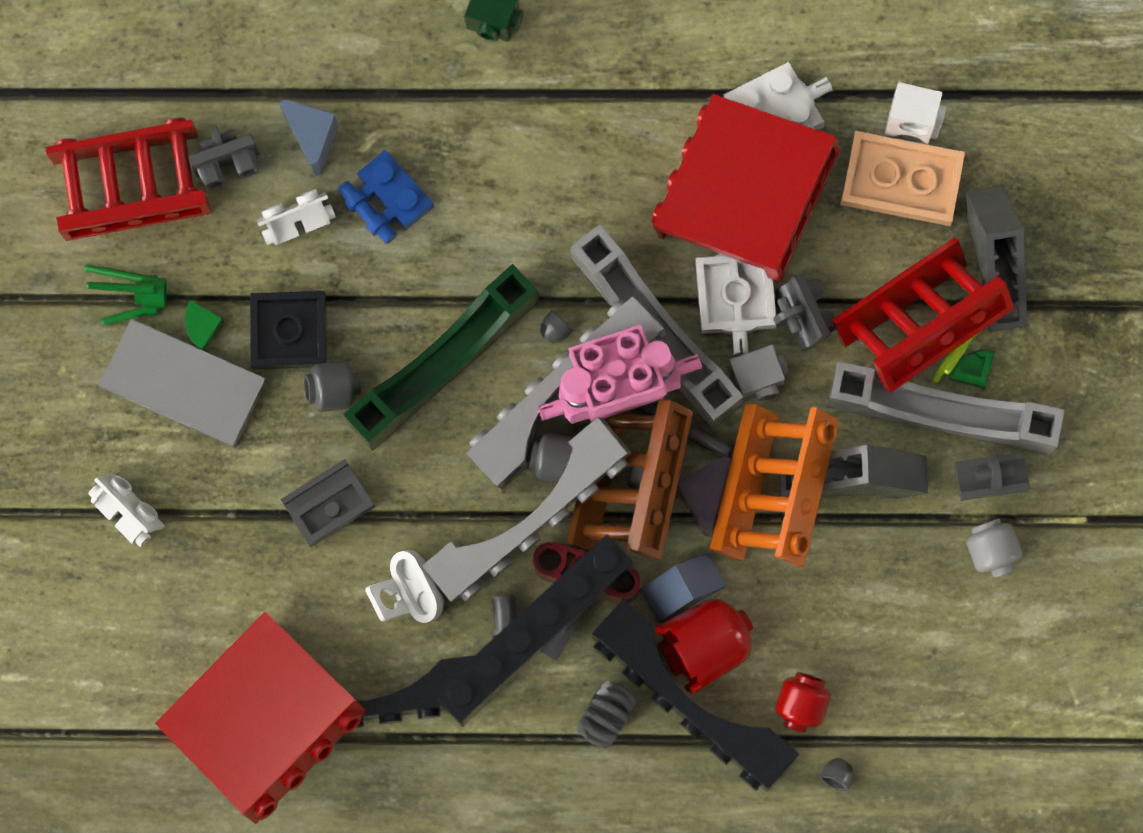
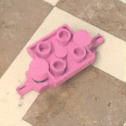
M640 324L568 348L574 368L567 370L562 375L561 384L559 385V400L537 407L542 422L562 414L565 415L571 424L590 418L591 422L597 417L605 419L664 399L667 392L681 388V375L702 369L701 361L697 353L676 361L666 343L661 341L648 343Z

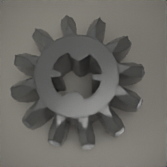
M609 680L601 683L577 724V732L594 745L597 744L603 748L611 746L636 703L635 696L618 683L615 684Z

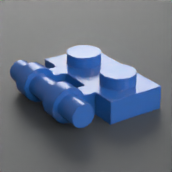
M386 150L357 172L359 179L365 184L361 189L356 190L349 181L344 182L338 188V192L346 199L344 204L351 212L356 211L367 223L366 228L373 236L378 235L385 244H389L397 236L390 227L394 221L397 220L407 230L434 207L429 197ZM374 196L386 207V210L378 214L368 203Z

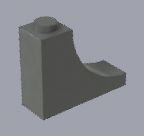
M1003 185L966 191L967 224L974 241L982 284L985 285L998 276L1007 284L1014 306L1011 312L988 326V329L992 332L1027 326L1024 227Z
M872 445L832 451L821 497L878 496L899 499L928 494L926 456ZM780 474V496L789 497L794 475Z

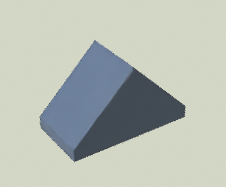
M286 99L280 101L279 105L314 175L321 174L339 126L335 114Z
M706 553L673 566L643 587L641 591L658 622L661 623L724 589L726 584L710 555Z

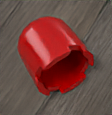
M721 599L704 601L663 622L654 629L656 634H662L664 640L659 642L658 646L668 666L675 676L681 673L689 682L684 688L692 695L740 666L749 658L752 650L749 631L753 630V625L744 610L737 611L731 604Z

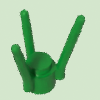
M89 264L84 266V270L87 272L135 281V284L87 282V289L134 292L135 304H142L143 306L142 308L102 318L100 320L102 325L117 323L144 315H157V308H166V278H158V275H143Z

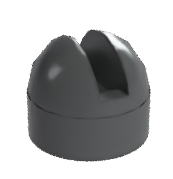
M552 310L544 317L540 325L542 336L551 343L563 341L573 331Z
M835 758L828 761L819 778L826 785L846 792L853 780V768L844 759Z

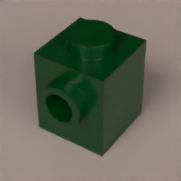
M470 0L464 16L466 28L477 32V35L485 40L496 42L498 39L508 42L512 30L518 31L523 18V10L519 8V0Z

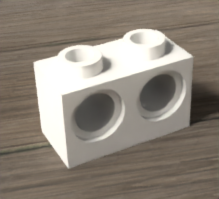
M898 82L884 136L927 145L930 139L937 140L946 112V106L940 105L943 92Z

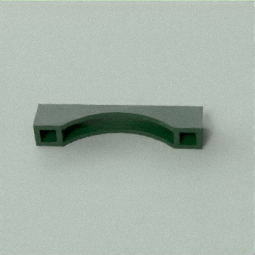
M514 264L510 265L481 292L461 317L430 347L392 377L371 389L346 411L343 416L347 424L373 451L540 302L538 290Z

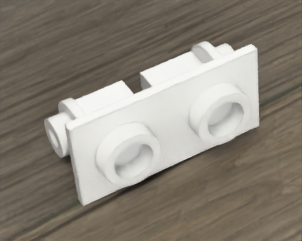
M317 189L297 196L298 203L284 208L282 203L261 211L263 217L257 219L258 226L266 224L268 227L267 230L262 231L266 244L274 243L277 246L299 236L294 223L300 220L306 233L331 224L329 220L336 218L331 204L326 206L322 204V201L328 199L326 192L318 194Z
M110 474L97 477L94 480L97 485L88 493L92 497L91 503L108 520H113L119 512L123 515L115 524V527L132 545L144 546L151 539L148 533L165 527L157 518L156 510L149 504L142 502L132 492L131 485L124 478Z

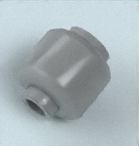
M1000 518L971 528L972 535L967 538L966 545L977 571L981 573L991 571L993 578L1015 570L1013 563L1022 557L1023 552L1014 527L1011 524L1001 523Z

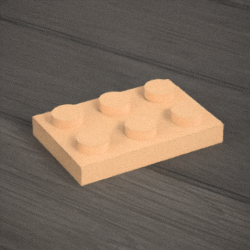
M855 131L840 205L951 226L965 152Z

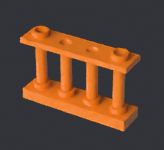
M745 404L709 550L731 560L744 561L747 547L776 549L775 557L796 567L804 568L807 553L810 549V540L830 456L837 436L839 419L818 408L811 407L807 423L778 422L779 416L757 404ZM774 437L803 439L798 460L769 458ZM765 473L794 475L789 497L760 495ZM756 510L785 512L781 533L772 534L751 531Z

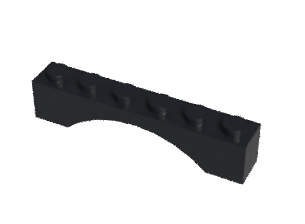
M606 534L433 693L435 698L463 727L550 641L624 579L634 569V562Z
M623 599L592 633V638L597 642L593 648L609 662L613 658L619 661L625 667L622 674L638 688L645 684L655 694L651 699L662 710L669 713L673 709L684 719L680 725L696 739L701 735L713 745L709 751L722 763L727 765L732 761L742 770L739 777L754 791L761 787L767 792L799 755L770 728L748 727L728 722L708 713L691 701L674 683L664 667L655 645L652 624Z
M475 655L441 659L426 675L409 687L388 696L370 700H357L366 712L361 716V721L356 728L364 727V720L379 719V724L383 725L402 722V715L417 714L419 720L441 717L440 711L446 709L435 698L433 693Z

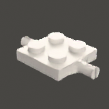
M787 62L724 94V98L820 130L824 127V120L815 107L814 99L833 91L827 77L806 86L799 80L790 63Z
M718 254L714 257L695 258L701 334L723 332L732 335L733 356H740L739 342H741L742 355L749 353L747 333L754 330L775 329L777 327L773 320L776 316L773 279L767 278L764 269L723 254Z

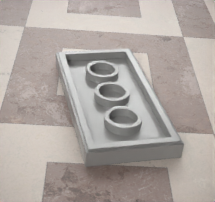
M131 319L98 386L235 448L267 380L264 377Z

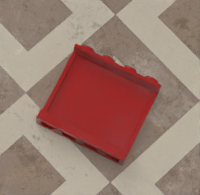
M713 94L708 105L704 104L699 111L697 117L698 127L694 136L688 137L682 150L683 160L679 169H674L668 179V193L664 202H659L655 207L652 216L653 226L658 237L661 239H665L666 234L764 269L767 278L781 282L839 154L840 149L836 136Z
M264 612L155 724L245 817L257 824L260 820L266 819L274 813L278 802L289 791L296 789L302 784L306 773L317 762L323 761L330 755L334 747L333 745L344 734L350 733L358 726L361 716L366 710Z

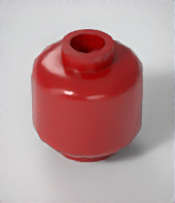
M796 672L795 677H788L783 681L775 710L780 717L785 719V727L805 733L807 727L814 728L822 725L831 700V693L825 687L826 682L813 675Z

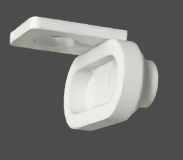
M413 550L401 551L393 556L390 564V572L393 579L376 583L366 588V593L382 622L411 614L418 622L428 623L439 618L442 613L444 597L437 589L433 579L422 567L426 561ZM381 592H386L390 596H396L398 601L394 603V609H388L384 606L380 599Z

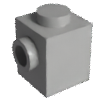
M773 345L729 359L728 369L734 386L744 396L743 402L755 397L758 398V401H764L780 394L779 389L784 387V376L789 375L782 353L776 355Z

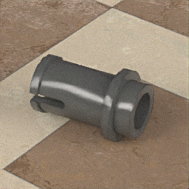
M504 595L491 599L495 622V632L492 633L493 638L517 617L516 596Z

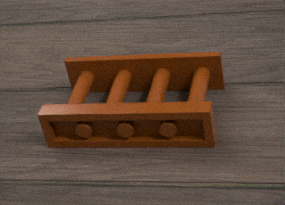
M659 400L656 415L626 414V411L604 419L620 439L623 429L652 431L648 452L631 451L632 454L625 459L630 467H644L640 488L610 487L612 479L606 475L596 484L599 488L596 494L583 504L579 500L576 501L566 544L588 552L598 543L599 539L608 534L614 541L628 542L626 549L648 559H662L693 411L672 400ZM607 502L636 505L631 527L602 524Z

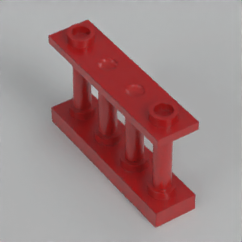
M172 118L165 121L164 125L79 141L74 138L58 140L53 146L45 147L46 154L54 165L62 164L69 211L66 212L65 216L56 217L58 231L65 241L211 214L210 202L205 191L198 190L193 186L186 140L199 137L192 119ZM171 143L179 190L176 191V195L161 197V195L157 194L150 147ZM135 150L143 197L139 199V202L125 204L120 199L113 154ZM99 157L106 204L103 205L102 209L88 211V209L84 208L77 161Z
M956 237L832 319L840 341L845 348L859 339L877 357L873 360L874 366L882 385L890 393L1014 309L1007 284L997 276L985 285H982L965 269L967 263L960 242ZM950 277L970 294L954 306H951L934 290L935 287ZM920 297L939 315L923 327H920L903 310ZM889 318L908 336L892 348H889L872 331Z

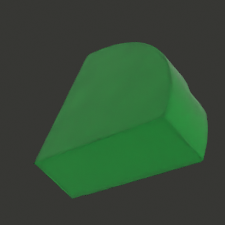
M190 300L185 312L186 331L194 345L205 351L224 321L219 316Z
M979 350L966 355L958 361L951 371L948 380L985 389L995 351Z

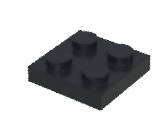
M325 291L250 293V366L252 370L311 368L316 364L327 363V306Z

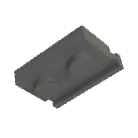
M346 459L280 499L310 547H313L375 508V505Z

